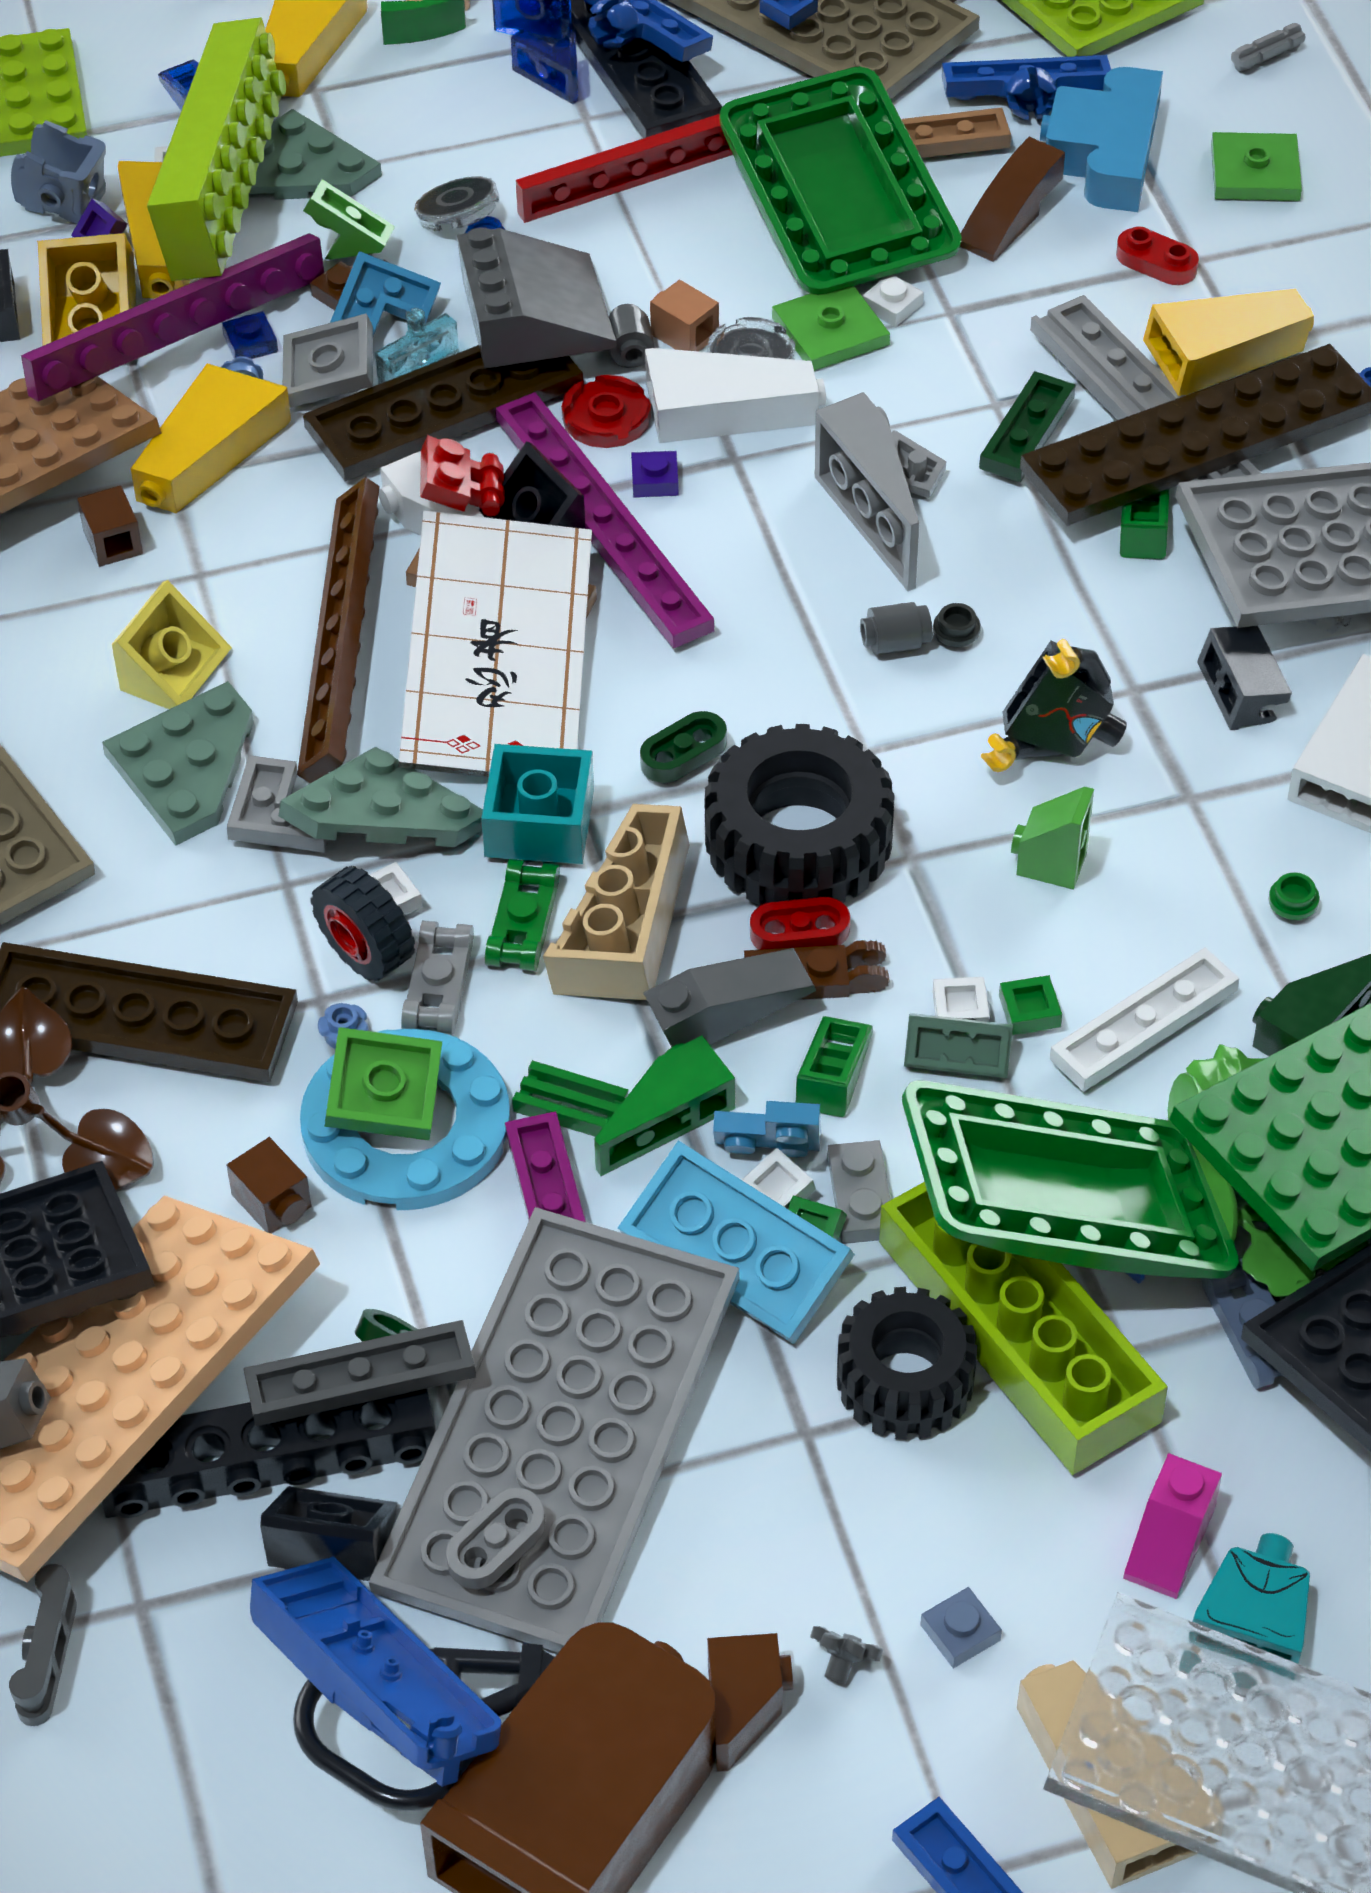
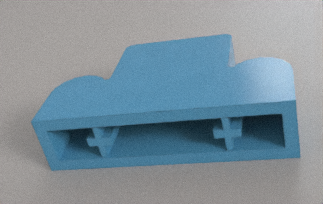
M1117 67L1106 73L1103 91L1067 86L1057 88L1051 116L1043 115L1040 141H1046V144L1065 152L1063 175L1085 178L1084 197L1092 205L1107 209L1139 211L1160 105L1163 71Z

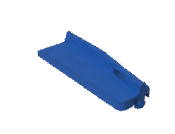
M334 1556L252 1579L250 1615L253 1623L332 1704L338 1705L369 1731L374 1732L398 1750L412 1764L437 1780L436 1783L441 1787L458 1782L460 1761L491 1752L499 1746L501 1719ZM399 1718L411 1726L410 1729Z

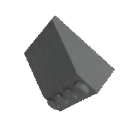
M475 228L468 233L457 235L462 281L485 369L617 348L616 338L590 253L501 228Z

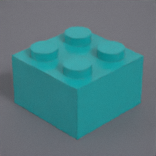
M494 744L481 817L484 857L583 864L594 794L593 751Z

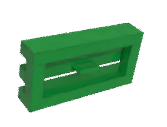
M532 1060L528 1067V1076L523 1077L520 1083L521 1090L515 1093L512 1105L513 1112L529 1117L556 1111L560 1126L596 1137L628 1096L629 1089ZM536 1094L559 1101L561 1105L533 1097L532 1095ZM581 1108L605 1115L607 1118L598 1117L580 1110Z

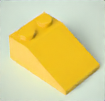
M125 233L37 241L42 346L135 307L134 252Z

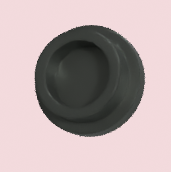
M951 603L944 606L935 617L933 633L945 645L962 647L973 643L979 637L981 624L975 611L970 606L963 603Z

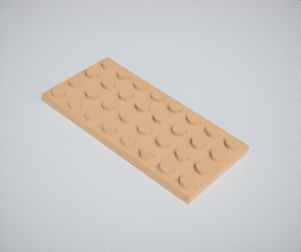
M164 1195L132 1228L150 1267L155 1287L140 1291L129 1299L113 1300L86 1309L83 1313L74 1317H62L41 1324L13 1353L5 1358L4 1361L26 1358L40 1381L46 1387L51 1399L32 1439L0 1449L1 1571L27 1583L315 1271L320 1262L312 1248Z

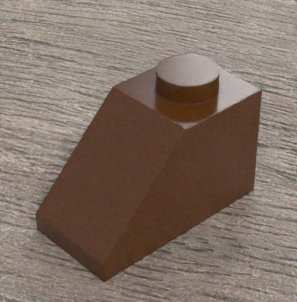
M777 1633L707 1638L708 1677L715 1692V1758L717 1772L729 1771L782 1714V1692L793 1690L791 1656L779 1654Z

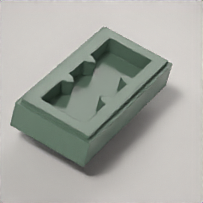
M910 1013L904 1066L1007 1078L1013 1024Z

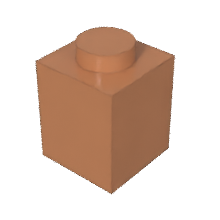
M679 279L666 290L659 292L650 301L652 336L675 350L699 352L719 336V302Z

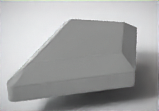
M892 431L891 433L910 493L930 498L946 470L947 461L898 431Z

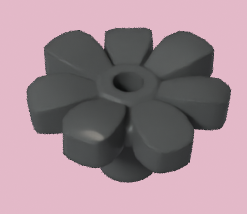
M813 1626L810 1638L819 1642L821 1646L827 1649V1653L831 1654L824 1677L840 1683H847L853 1662L858 1663L863 1660L877 1662L880 1661L883 1649L877 1645L861 1643V1638L846 1633L841 1636L822 1626Z

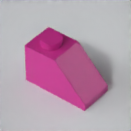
M1168 1453L1149 1496L1123 1579L1174 1599L1178 1598L1216 1508L1222 1473Z

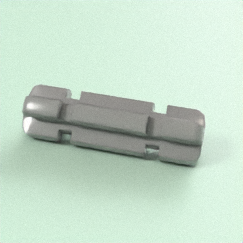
M1289 24L1283 27V30H1276L1252 41V44L1247 43L1238 47L1232 52L1231 61L1234 63L1236 70L1246 71L1255 64L1259 65L1283 54L1285 50L1290 51L1300 46L1305 41V33L1302 31L1300 24Z

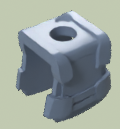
M45 120L43 125L37 124L34 128L31 140V153L27 151L23 155L17 154L13 160L11 168L13 196L17 203L25 207L26 211L44 214L46 211L59 214L61 218L77 224L91 199L100 201L106 192V182L104 179L106 145L103 141L85 135L84 138L78 139L67 134V128Z

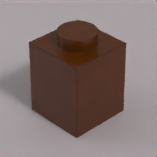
M121 485L77 498L83 532L99 567L143 554L138 521Z
M270 1136L226 1164L231 1195L265 1232L272 1234L284 1225L295 1223L303 1216L306 1210L312 1207L307 1176Z

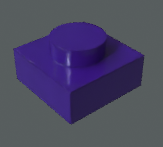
M91 199L71 236L85 237L119 234L124 232L128 223L105 203Z
M677 451L631 452L633 498L679 496Z

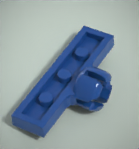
M584 0L585 3L592 5L590 11L593 14H597L589 20L590 33L598 44H603L604 48L618 49L630 44L634 38H642L667 52L673 59L681 62L691 60L696 56L711 51L713 35L657 0Z
M1107 55L942 63V82L946 97L970 100L976 96L995 95L1007 98L1009 108L1014 115L1021 119L1029 120L1028 112H1034L1035 118L1041 119L1043 115H1048L1052 111L1058 87L1067 86L1103 90L1104 77L1111 70Z

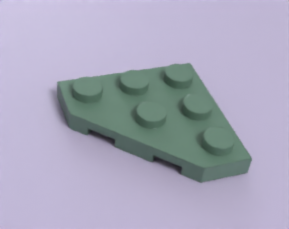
M291 109L272 123L271 139L266 141L264 160L258 165L256 184L251 187L249 194L274 193V200L309 198V192H314L321 179H323L349 197H352L382 176L381 163L296 110Z
M227 681L103 741L104 755L176 846L219 824L223 813V800L228 787H232L241 761L240 752L245 738L250 736L254 724L252 709Z
M374 747L283 798L280 801L278 816L315 839L336 840L337 832L365 834L366 842L406 844L407 836L435 838V846L456 847L482 831L481 817L483 809L471 803L464 796L458 795L435 782L428 775L418 772L403 762H399L389 752Z

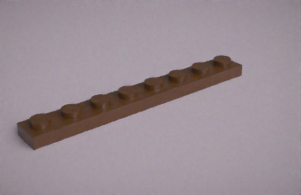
M367 477L339 496L335 503L297 776L309 783L340 767L347 755L345 745L347 730L352 717L350 707L352 692L356 685L357 655L361 648L359 639L362 620L365 616L364 601L366 587L370 580L368 571L371 552L374 548V526L379 512L377 503L380 486Z

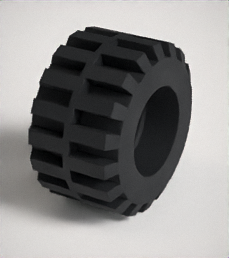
M906 1286L894 1287V1294L886 1295L883 1290L872 1294L870 1304L861 1300L853 1307V1316L847 1315L842 1323V1331L838 1337L836 1379L837 1389L841 1391V1401L846 1410L854 1408L853 1419L860 1425L871 1422L872 1432L881 1436L888 1430L895 1432V1439L907 1440V1433H917L919 1439L931 1437V1428L936 1427L943 1432L951 1427L952 1416L960 1419L966 1411L967 1401L972 1399L978 1346L975 1345L976 1333L973 1325H966L967 1315L960 1307L951 1310L950 1299L943 1295H940L937 1299L929 1297L930 1290L918 1287L917 1293H906ZM909 1353L923 1357L932 1366L919 1372L905 1373L888 1368L881 1360L894 1354Z

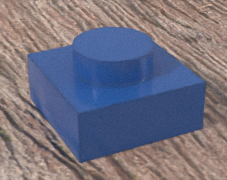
M760 0V13L788 30L818 12V0Z

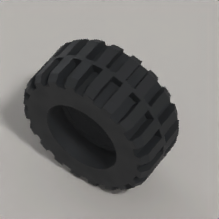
M796 724L795 728L783 729L782 725L769 727L766 734L759 736L755 732L741 740V747L734 744L721 756V762L713 766L708 776V785L705 787L706 852L710 855V863L716 874L724 877V883L738 894L742 891L746 892V899L760 906L764 902L770 903L819 897H830L845 903L846 896L857 897L869 888V881L874 882L879 878L885 869V862L890 858L892 850L894 793L892 792V780L888 771L881 767L882 762L871 750L863 751V744L849 735L846 738L838 736L837 730L823 726L822 730L810 729V724ZM809 806L831 814L836 820L815 829L791 830L773 825L762 817L782 807Z

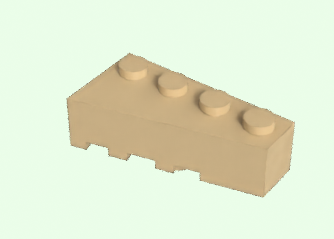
M632 804L605 850V861L598 872L593 871L584 885L586 893L576 910L571 908L564 919L561 936L556 944L550 943L543 955L553 994L647 1000L643 992L656 985L690 846L681 806Z

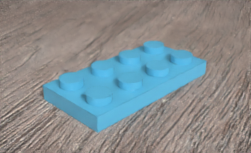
M679 1140L618 1226L621 1233L738 1267L740 1279L730 1304L792 1344H795L855 1256L853 1251L846 1245Z

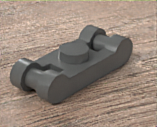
M48 1564L36 1573L35 1587L40 1597V1605L35 1626L28 1625L23 1635L22 1659L26 1661L25 1667L17 1670L9 1680V1689L15 1702L17 1715L20 1721L28 1726H39L45 1723L52 1714L77 1609V1602L71 1589L69 1574L62 1565Z

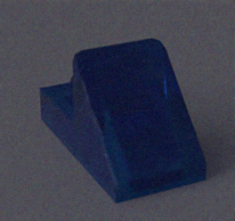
M523 29L511 36L513 71L571 104L579 101L575 32H571L553 46Z

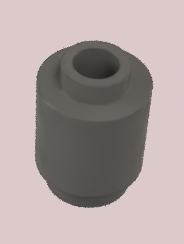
M628 303L621 304L615 307L609 315L617 344L616 349H610L611 356L622 367H640L645 364V349L655 348L649 318L638 306Z
M915 602L868 608L867 618H861L860 634L863 645L865 647L871 646L875 655L920 649L923 643H930L932 641V621L928 607L926 605L917 606Z

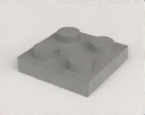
M367 313L283 335L282 385L287 387L290 408L373 387V326Z

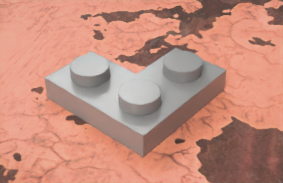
M248 756L227 823L228 840L325 852L328 840L315 839L278 816L280 801L292 794L297 778V761Z

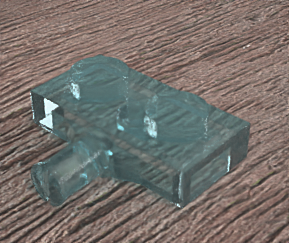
M412 308L411 312L407 311L408 331L406 335L375 352L378 384L459 353L457 322L447 313H444L425 324V312L422 309Z

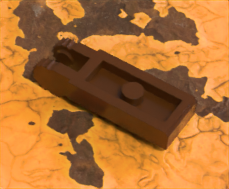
M859 940L854 941L847 947L845 945L794 948L816 989L815 992L799 1000L849 997V994L869 993L870 991L880 992V990L889 986L888 970L879 965L887 958L885 945H882V942H877V940H870L868 942ZM791 948L744 950V958Z

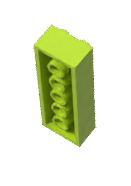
M925 1182L881 1205L879 1243L917 1288L930 1290L929 1297L937 1299L940 1295L945 1296L951 1300V1310L960 1307L967 1315L966 1325H973L976 1333L975 1345H978L977 1361L1072 1475H1075L1162 1422L1168 1386L1063 1264L1004 1253L949 1235L938 1225L934 1217Z

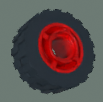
M352 865L346 866L312 891L313 897L310 898L311 905L313 906L312 912L322 934L325 935L328 940L327 942L337 952L341 960L369 981L373 979L374 982L383 979L409 960L415 953V940L411 933L412 929L409 922L405 919L402 909L396 904L388 890H385L375 877H371L367 871L362 868L357 869L356 866Z

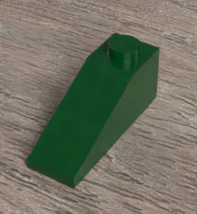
M1371 954L1290 982L1274 998L1266 997L1256 1009L1252 1022L1256 1024L1252 1046L1265 1055L1271 1056L1370 1004Z

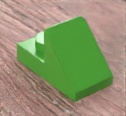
M321 179L303 210L318 225L338 233L337 238L325 257L327 260L357 256L359 251L365 254L380 253L395 228L393 224Z

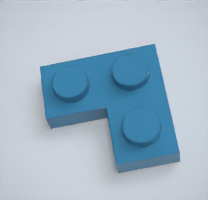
M359 251L330 323L367 313L373 326L374 337L382 314L385 311L425 327L438 295L441 282Z
M766 1101L765 1114L715 1111L713 1125L714 1142L717 1145H724V1150L731 1153L750 1154L755 1152L756 1147L778 1148L787 1157H805L808 1155V1150L820 1151V1104Z

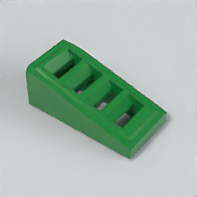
M1169 489L1122 506L1120 555L1123 558H1165Z
M823 1016L797 1075L795 1103L820 1104V1113L837 1117L845 1116L872 1037L873 1026ZM828 1040L852 1044L853 1047L828 1042Z

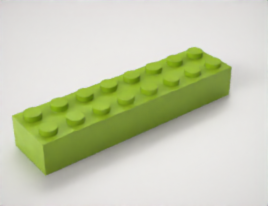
M262 17L213 23L150 195L147 208L171 281L222 276L227 259L233 254V241L236 233L240 232L241 217L244 209L248 208V196L251 187L256 184V171L259 163L264 160V147L266 141L271 139V126L274 118L278 117L281 96L286 93L284 73L282 70H277L274 61V38L271 33H266Z

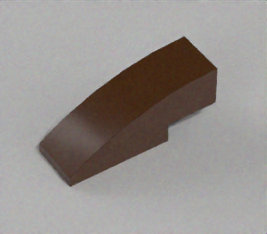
M1029 136L1011 155L982 195L961 231L962 241L960 247L994 262L1039 216L1040 202L1063 179L1065 152Z

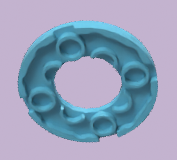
M397 1029L378 1032L442 1041L437 1084L442 1090L447 1091L451 1095L456 1106V1121L448 1135L435 1146L414 1154H390L373 1148L360 1137L358 1131L324 1127L334 1055H332L318 1069L307 1086L301 1104L300 1125L305 1152L310 1164L321 1179L342 1196L366 1205L367 1200L396 1204V1210L428 1208L448 1202L471 1190L493 1170L500 1160L507 1137L505 1122L511 1121L509 1097L505 1083L496 1067L483 1053L472 1045L454 1036L432 1030Z

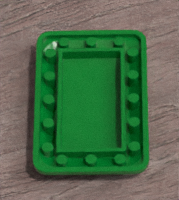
M860 66L847 68L727 102L721 108L719 121L731 152L777 247L803 290L817 295L831 293L943 261L955 256L960 250L961 233L879 76L871 69Z
M925 1080L913 1081L906 1087L902 1095V1105L934 1217L938 1225L949 1235L1004 1253L1067 1265L1133 1274L1218 1279L1231 1276L1238 1265V1254L1233 1240L1229 1235L1194 1148L1171 1121Z

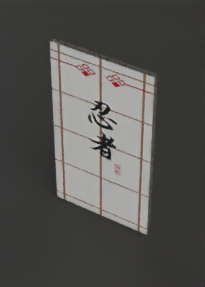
M423 511L398 767L489 777L494 744L577 749L592 530Z

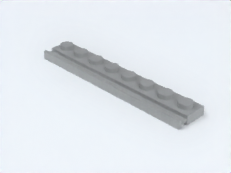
M1085 295L1049 309L1047 315L1039 318L1037 315L1031 317L1030 331L1117 420L1183 397L1177 395L1166 376ZM1246 459L1190 481L1262 473Z

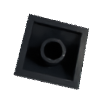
M527 441L504 473L502 486L505 491V500L500 507L499 513L495 516H487L482 512V508L479 509L485 518L586 529L584 495L532 443Z
M288 1486L261 1514L260 1528L267 1564L271 1567L290 1569L334 1556L358 1580L369 1581L392 1531L398 1502Z

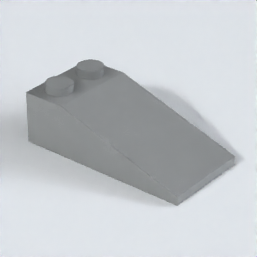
M864 392L816 410L815 479L907 591L915 589L919 520L890 430L887 414L880 406L876 407Z

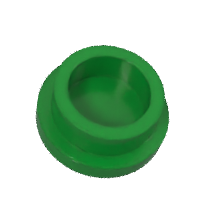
M1297 872L1282 875L1271 886L1268 897L1272 910L1279 916L1290 920H1301L1310 917L1316 912L1320 900L1314 881L1307 875Z

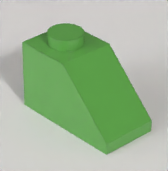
M1084 786L1032 808L1026 826L1018 824L1012 840L1011 853L1018 855L1016 875L1074 890L1088 850L1094 797L1093 788Z

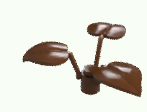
M22 987L12 996L0 1012V1132L3 1122L19 1126L30 1122L36 1117L41 1119L62 1138L72 1143L63 1154L62 1166L64 1173L103 1161L116 1192L148 1176L154 1166L151 1146L142 1130L126 1115L111 1109L90 1110L81 1118L76 1134L68 1130L40 1105L38 1095L31 1086L33 1075L47 1077L58 1072L70 1056L72 1036L66 1022L57 1012L38 999L29 989ZM0 1156L1 1183L6 1172L5 1162Z

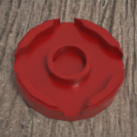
M595 376L594 382L584 384V386L583 381L574 384L564 395L561 406L565 430L575 440L592 447L612 448L624 446L638 439L648 429L651 419V403L649 398L644 395V389L638 383L622 376Z

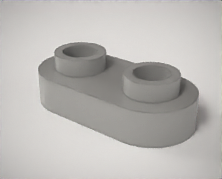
M524 1488L503 1490L455 1533L446 1548L448 1570L453 1580L466 1588H485L497 1581L541 1538L545 1530L544 1507L539 1497ZM514 1519H523L527 1522L520 1529H512L507 1526ZM475 1557H481L486 1560L485 1564L479 1568H471L467 1565L468 1561Z

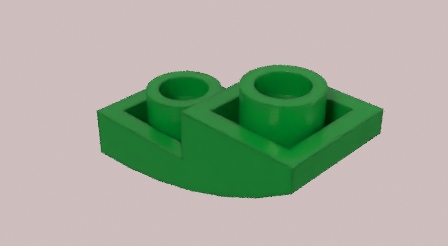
M464 0L381 1L383 45L431 40L466 28Z

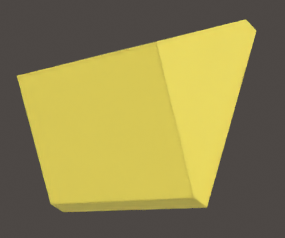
M169 580L161 583L111 644L120 691L166 709H171L192 699L232 649Z

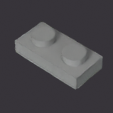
M880 1140L828 1145L827 1159L835 1208L841 1209L847 1214L840 1234L841 1243L878 1241L881 1205L890 1201Z

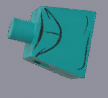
M1266 1533L1260 1537L1256 1553L1239 1547L1231 1548L1228 1551L1195 1611L1188 1647L1295 1680L1304 1645L1310 1572L1304 1567L1289 1563L1294 1548L1289 1539L1279 1534Z

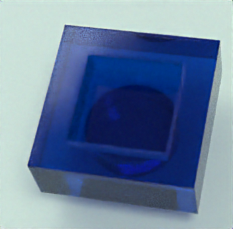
M264 311L221 322L223 336L234 359L240 356L255 359L278 352L276 336Z

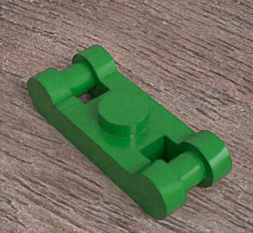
M509 859L494 925L486 943L485 965L501 967L504 962L519 964L520 970L537 971L558 889L559 865L544 863L541 868L526 866L524 860ZM523 885L539 887L538 893L522 892Z

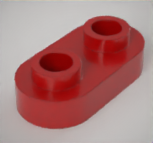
M1141 226L1129 228L1118 236L1116 257L1122 265L1170 285H1184L1195 279L1199 256L1192 247Z
M830 897L770 902L756 908L750 917V939L759 950L841 945L847 940L850 933L849 909L841 901Z

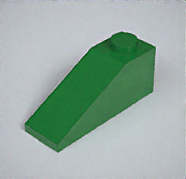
M702 1035L685 1044H676L668 1049L665 1054L657 1057L594 1138L595 1167L600 1176L714 1120L715 1111L730 1112L735 1109V1077Z

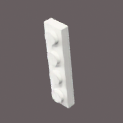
M1204 947L1051 1046L1049 1059L1085 1092L1237 992L1240 978Z

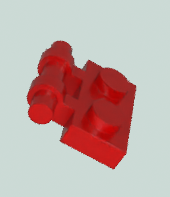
M427 435L421 449L420 497L462 512L470 504L482 508V512L487 516L497 515L505 500V491L502 486L504 468L498 456L494 453H487L483 455L481 462L470 459V450L464 448L457 441L448 438L440 440Z

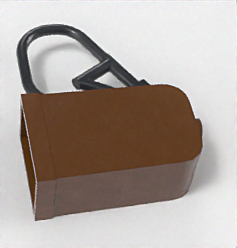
M598 1622L581 1628L566 1642L555 1657L544 1651L543 1645L522 1644L521 1652L441 1647L429 1648L460 1679L461 1673L519 1676L518 1683L481 1699L499 1717L510 1713L501 1725L499 1746L491 1752L460 1761L458 1782L443 1787L435 1782L419 1789L404 1790L393 1788L383 1784L332 1752L321 1742L314 1725V1712L322 1693L309 1680L303 1685L298 1694L293 1713L294 1732L303 1753L319 1769L379 1806L398 1811H417L431 1808L420 1822L427 1876L452 1893H627L708 1779L715 1764V1692L709 1680L696 1668L684 1662L680 1653L669 1644L662 1641L652 1643L629 1628L613 1622Z

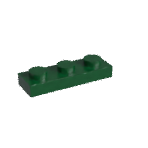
M1034 371L980 454L979 469L1021 483L1025 477V474L1020 469L1021 455L1044 447L1075 398L1076 384Z

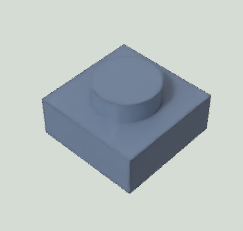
M969 1586L921 1614L920 1626L953 1669L1001 1641L1002 1629Z

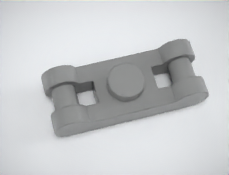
M422 920L419 931V944L407 999L404 1001L402 1008V1029L430 1027L437 1028V1032L454 1035L472 952L473 925L457 924L456 928L439 927L438 922ZM437 947L453 948L452 955L436 954Z

